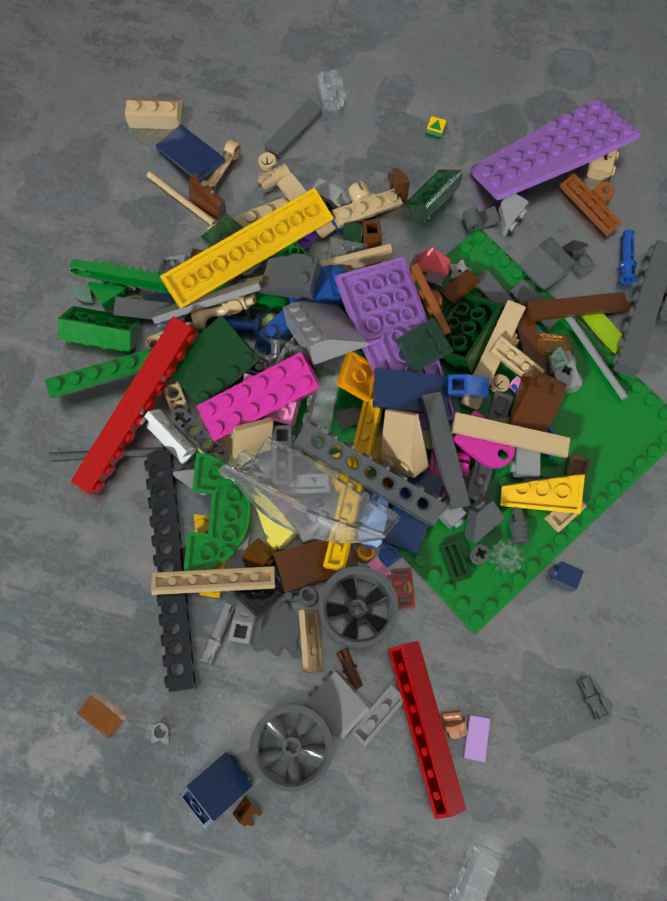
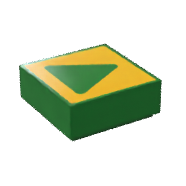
M431 115L425 133L442 138L447 120Z

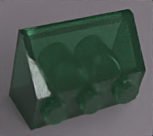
M438 170L404 203L412 219L418 222L428 221L431 215L440 209L447 199L455 194L454 192L460 187L463 172L461 170Z

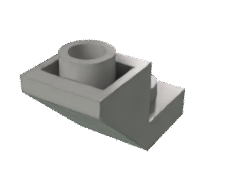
M318 178L311 187V189L315 188L324 203L329 202L334 209L348 205L352 201L341 187Z

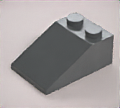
M295 254L268 259L259 293L314 301L322 270L319 256Z

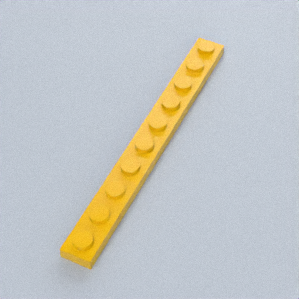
M373 394L371 401H363L353 446L356 448L355 451L360 454L366 453L371 457L383 411L381 408H373ZM349 458L348 465L356 468V459ZM366 468L365 470L366 476L368 474L369 468ZM347 477L344 479L323 567L326 569L340 571L346 567L364 487Z

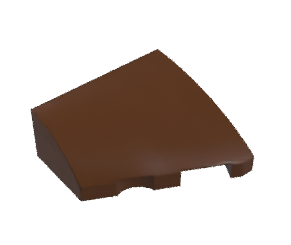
M193 173L189 183V200L218 220L226 211L225 200L215 193L209 185H201L198 182V175Z

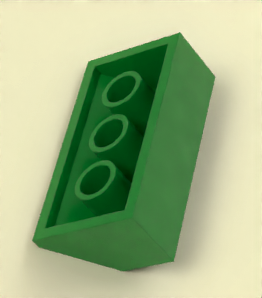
M71 306L58 318V339L65 340L68 343H83L85 346L94 345L102 349H116L126 353L136 346L143 319L114 316V313Z

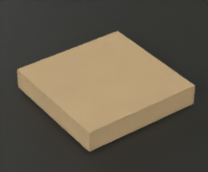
M271 418L233 427L232 456L235 460L271 450L273 430Z

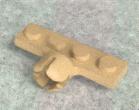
M359 181L360 186L356 182L348 190L352 203L332 210L331 214L339 229L344 227V223H356L401 207L403 202L399 194H394V189L373 194L367 182Z

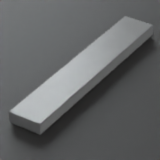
M257 277L211 292L182 309L177 304L155 310L152 319L154 324L169 320L173 316H182L259 291L261 289L260 279Z

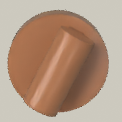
M461 710L442 713L443 727L450 739H459L468 733L466 728L467 722L465 717L462 716Z

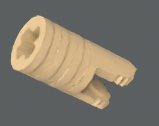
M283 163L260 175L257 181L262 184V188L267 190L277 185V182L287 176L290 171L287 165Z

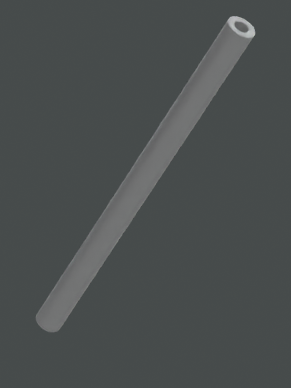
M574 317L565 318L621 400L628 397L627 393Z

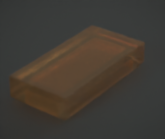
M542 333L536 335L540 354L552 355L560 346L564 352L570 350L572 354L569 336Z
M90 696L77 712L78 715L108 738L112 737L123 722L120 717L93 696Z

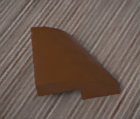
M393 168L388 173L390 188L394 189V194H399L402 202H407L410 181L402 170Z

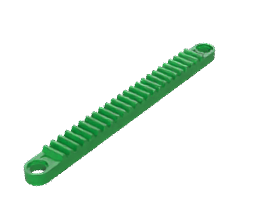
M73 259L70 264L69 271L76 276L170 293L160 278L164 272L159 275L156 270L153 273H150V269L143 272L142 268L136 270L135 266L128 269V266L125 265L122 268L119 263L113 266L112 262L106 265L105 261L98 263V259H95L94 262ZM222 285V286H220L219 288L215 289L214 291H217V290H220V289H223V288H226V287H224V285ZM259 291L247 294V296L251 294L256 296L255 304L249 307L252 309L280 313L284 306L290 304V301L285 298L260 294Z

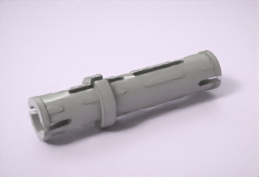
M228 603L223 604L210 638L206 639L207 644L199 660L212 665L218 648L222 646L221 641L236 609L235 606Z

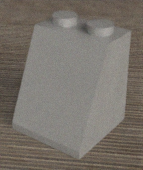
M330 670L322 678L324 683L319 688L315 686L308 693L310 698L306 702L325 720L331 732L341 741L371 709L372 704L338 670L334 673Z

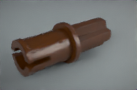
M345 648L343 651H338L336 654L344 669L342 672L346 674L348 681L355 689H359L363 686V683L356 669L357 664H354L349 649Z

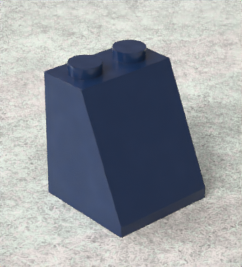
M226 752L189 783L179 794L205 829L252 787L250 777L245 772L240 771L235 758Z

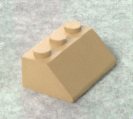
M131 97L127 99L125 117L129 128L176 129L181 125L183 98Z

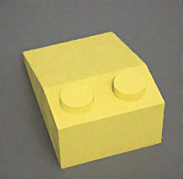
M252 489L251 494L267 537V544L276 551L285 550L298 537L296 528L255 489Z

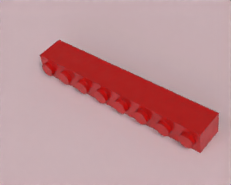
M415 641L389 648L390 658L434 818L441 819L455 816L467 809L420 643Z

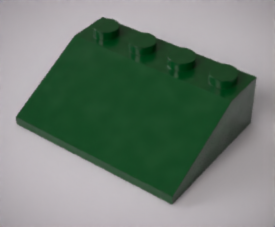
M469 294L464 295L453 305L447 302L441 312L451 333L444 336L443 332L439 334L435 326L437 320H435L430 328L438 359L455 370L472 374L504 310L503 303Z
M220 315L196 337L193 344L188 346L184 359L179 361L175 367L176 371L173 377L189 397L199 405L226 391L260 360V357L228 321Z

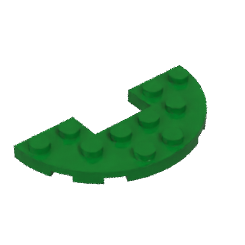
M196 452L192 492L212 494L208 534L188 532L184 571L207 570L228 559L243 541L250 520L248 494L236 472L220 459Z

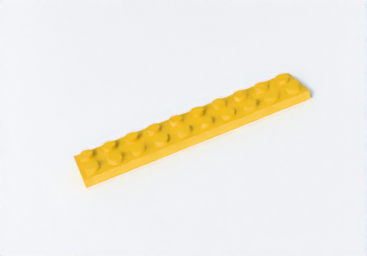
M313 188L161 275L160 278L179 308L182 309L277 254L294 242L323 227L334 218L317 190Z

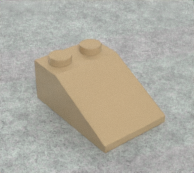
M386 409L380 453L382 463L390 467V471L393 473H400L413 478L429 467L419 416L416 413Z

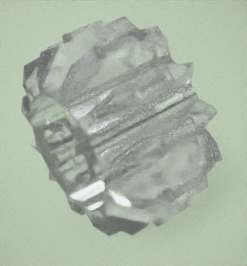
M508 539L506 544L500 540L498 545L494 544L492 546L494 551L490 552V556L495 558L490 563L498 564L495 570H499L502 567V573L505 574L507 570L513 573L515 568L519 569L521 567L519 562L523 561L524 557L518 556L523 552L522 549L516 550L518 543L511 546V540ZM504 554H506V555L509 554V555H510V558H509V559H507V558L504 559V558H503V555H504Z

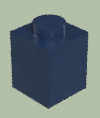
M561 561L557 565L554 564L549 573L552 576L550 582L572 592L577 590L584 571Z

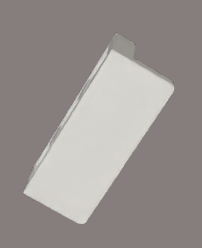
M160 409L148 411L144 416L149 421L146 427L181 464H186L198 448Z

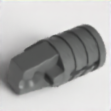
M514 508L512 510V519H509L512 545L529 543L527 518H523L522 508Z

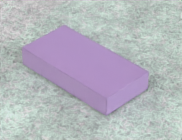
M469 715L463 758L485 762L490 719Z

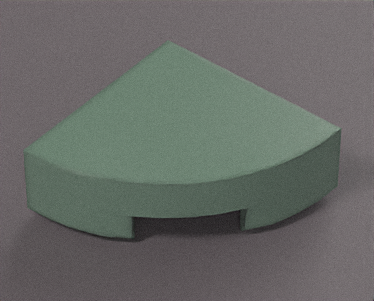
M88 285L71 288L77 299L87 304L94 303L92 291Z
M561 346L550 357L549 368L551 372L570 363Z

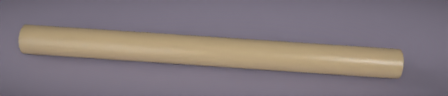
M152 171L147 173L149 179L208 224H216L214 218Z

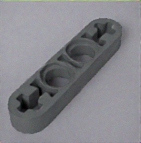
M177 408L172 412L171 420L204 454L209 455L211 453V456L217 458L213 453L215 449L220 455L223 454V463L227 464L229 462L228 452L217 441H213L211 435L185 409ZM177 415H183L188 423L185 425L181 420H178ZM197 426L199 428L198 433L190 435L188 433L190 427ZM210 439L212 441L211 447L203 448L201 445L203 440Z

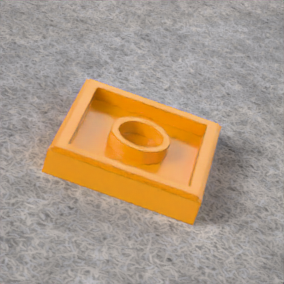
M353 351L346 353L336 385L365 402H369L372 398L374 373L369 362Z

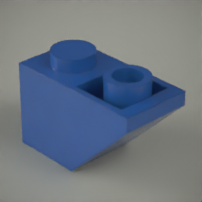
M469 374L448 375V395L450 398L489 397V377Z

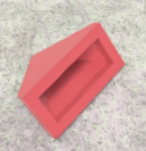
M432 247L417 254L414 264L418 263L423 274H427L429 270L448 277L451 260Z

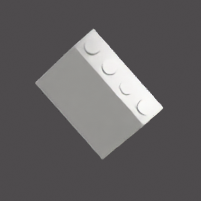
M299 301L292 302L283 307L287 327L313 365L368 346V342L360 332L356 331L349 318L336 304Z

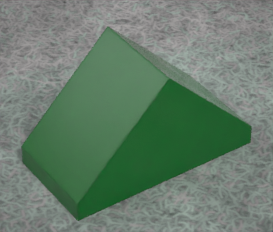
M88 282L89 288L106 312L114 307L115 297L125 298L128 296L123 286Z

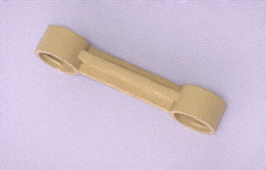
M231 139L228 140L222 155L226 162L210 174L207 180H203L201 185H209L215 192V186L231 161L238 158L241 151L240 143Z

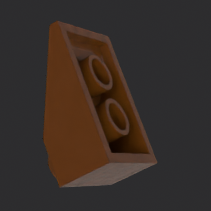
M535 369L522 374L508 424L547 432L563 401L567 384Z

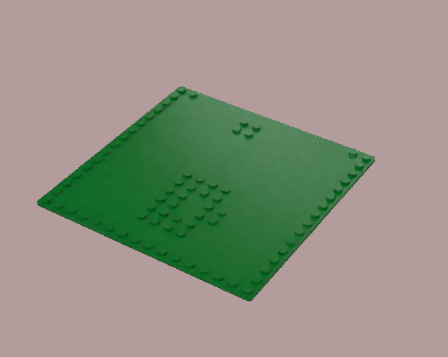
M480 228L476 229L445 255L451 260V264H458L461 260H464L465 266L471 268L475 276L488 270L508 294L511 289L524 279L545 300L555 299L546 290L542 291L519 267V264ZM449 269L448 277L445 278L441 290L454 280L450 279L451 269ZM415 282L414 284H415L416 290H417V292H418V289H420V286H419L418 282ZM476 286L467 293L486 299ZM509 294V296L514 300L515 303H519L515 298H513ZM442 297V300H443L442 307L440 308L441 311L443 310V308L445 307V305H446L447 302H448V301H447L445 298H443V297ZM425 311L429 328H431L436 318L435 316L431 317L430 314ZM575 317L574 319L628 395L626 399L621 400L565 318H561L549 331L539 321H535V324L548 337L541 344L545 359L552 355L560 346L564 352L570 350L571 355L576 359V369L583 379L582 386L578 391L564 394L563 401L551 423V427L558 435L570 438L568 457L555 456L550 459L547 454L540 453V476L538 478L545 476V478L565 476L570 454L590 459L589 468L584 479L582 501L587 507L558 533L544 519L552 511L522 508L523 518H527L529 543L512 545L509 519H512V510L517 507L500 506L502 485L521 483L523 479L513 478L509 462L502 468L493 469L485 496L494 501L505 519L477 543L467 540L464 536L468 512L475 502L469 499L470 506L462 508L466 512V515L463 517L465 521L458 528L454 526L449 529L438 518L434 526H428L418 554L395 546L408 564L473 633L479 632L667 452V404L637 376L631 378L612 371L614 365L612 358L614 354ZM519 342L516 348H518L522 352L521 345ZM346 354L316 364L314 373L322 389L301 399L296 423L293 425L296 426V438L306 422L309 424L314 422L326 434L330 432L336 435L341 443L345 444L347 442L353 445L357 426L342 431L335 412L352 406L362 409L364 401L336 385ZM440 361L444 368L448 371V374L446 376L468 374L455 370L452 367ZM503 363L495 374L506 376L510 383L515 377L519 376ZM490 386L489 397H484L477 411L486 419L494 395ZM508 388L505 394L514 396L508 415L510 417L516 395ZM459 397L460 413L471 415L475 409L461 404L460 402L463 397ZM381 416L380 424H381L382 429H383L384 419H383V417ZM453 420L448 421L449 424L453 425ZM313 438V444L316 447L323 446L321 438ZM455 446L456 452H464L458 446ZM337 448L330 449L331 455L340 452ZM499 450V458L503 460L507 459L506 452L503 450ZM308 455L315 463L316 461H318L317 459ZM431 456L427 458L429 467L422 472L429 474ZM471 456L470 471L468 475L463 476L466 489L475 461ZM373 469L368 472V478L374 477L375 473ZM364 488L360 506L362 508L365 507L372 493ZM388 502L387 512L391 513L393 504ZM458 539L472 577L452 584L439 545ZM479 544L487 546L490 550L488 560L482 565L472 563L469 557L471 550ZM452 545L461 573L465 575L456 547ZM446 547L445 550L449 558L450 564L452 566L455 577H458L451 556L449 554L448 548ZM479 552L475 554L476 557L480 556L482 558L484 556L483 553Z

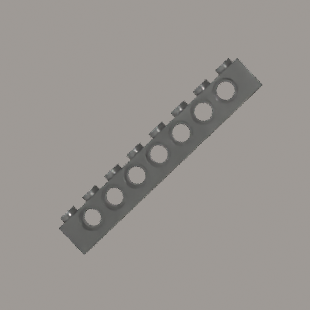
M305 423L293 446L429 526L436 524L446 506L445 503L441 502V497L433 493L429 495L424 492L425 488L416 483L413 485L407 482L408 478L404 475L392 473L390 471L391 468L387 465L375 463L372 461L373 457L366 453H358L355 451L356 448L347 442L345 444L341 443L336 435L330 432L326 434L321 431V427L316 423ZM313 438H321L323 446L316 447L313 444ZM330 449H339L340 456L333 457L330 454ZM349 458L356 459V468L348 465ZM366 468L374 470L375 475L373 478L366 476ZM384 478L391 480V488L384 487ZM402 488L407 489L409 492L407 499L402 498L400 495ZM419 498L424 499L426 502L424 509L418 506Z

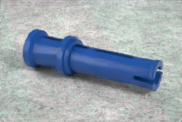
M631 229L623 231V260L620 263V268L622 269L620 282L624 284H631L637 281V276L635 275L637 262L634 260L635 231Z

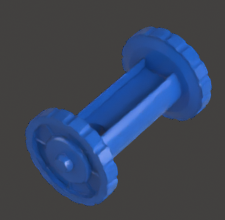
M256 314L255 320L227 318L226 315L223 316L236 331L254 332L255 339H258V332L262 328L261 314Z

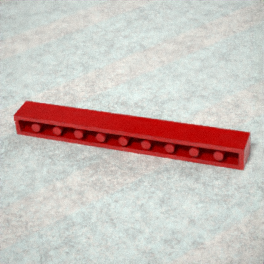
M174 316L171 318L70 481L88 494L97 495V493L102 491L105 486V480L115 470V464L124 456L126 446L133 441L136 430L145 422L144 416L155 406L157 396L164 391L165 383L174 375L178 362L184 359L188 346L195 341L196 330Z

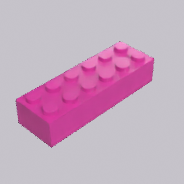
M299 352L196 407L213 441H221L233 435L234 426L262 420L321 390L322 387L305 353Z

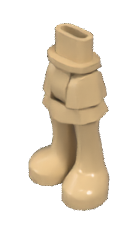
M255 294L244 295L191 312L193 325L198 332L203 331L209 318L220 315H227L228 317L241 312L243 309H249L250 305L255 304L256 296Z

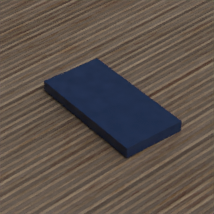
M179 125L155 145L157 150L190 176L193 173L197 174L199 183L226 162L221 154L183 125Z
M382 368L374 369L373 408L424 413L421 396L441 392L445 411L448 414V376Z
M421 472L414 478L405 476L408 478L407 482L413 485L415 483L425 488L424 492L429 495L433 493L440 497L444 487L442 478L425 472ZM402 488L400 495L402 498L407 499L409 492L407 489ZM419 498L418 506L421 509L425 508L426 502L424 499ZM393 505L382 541L418 554L429 525Z

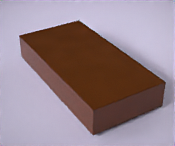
M466 269L440 290V295L453 305L480 283V279Z

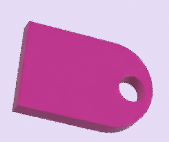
M475 410L470 415L486 419ZM456 434L453 438L456 446L487 468H502L514 456L515 447L460 434ZM498 451H505L507 459H500Z

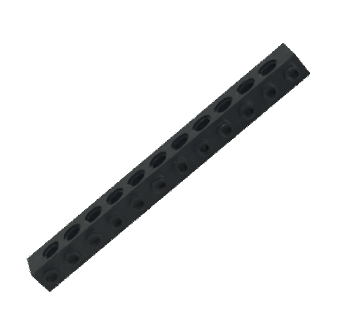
M170 451L147 454V460L144 461L145 471L149 475V479H146L147 490H150L148 506L149 509H152V516H150L149 521L151 528L154 529L151 542L156 550V555H153V563L157 567L158 572H165V567L168 564H173L172 572L183 571L182 538L176 479L173 475V470H175L173 455ZM164 470V474L161 477H156L157 471ZM161 488H166L164 495H157ZM162 507H168L166 514L159 515ZM164 526L170 527L168 533L161 534V529ZM171 545V551L167 554H164V546ZM187 593L157 595V604L161 606L159 625L163 626V634L160 639L162 647H165V655L162 656L164 668H167V676L164 677L165 687L169 689V692L197 689ZM172 603H176L178 606L177 611L170 614L169 606ZM174 623H178L180 627L176 634H172L170 631ZM179 643L182 649L179 654L175 655L172 648L175 644ZM177 664H182L184 668L183 673L177 676L174 668Z

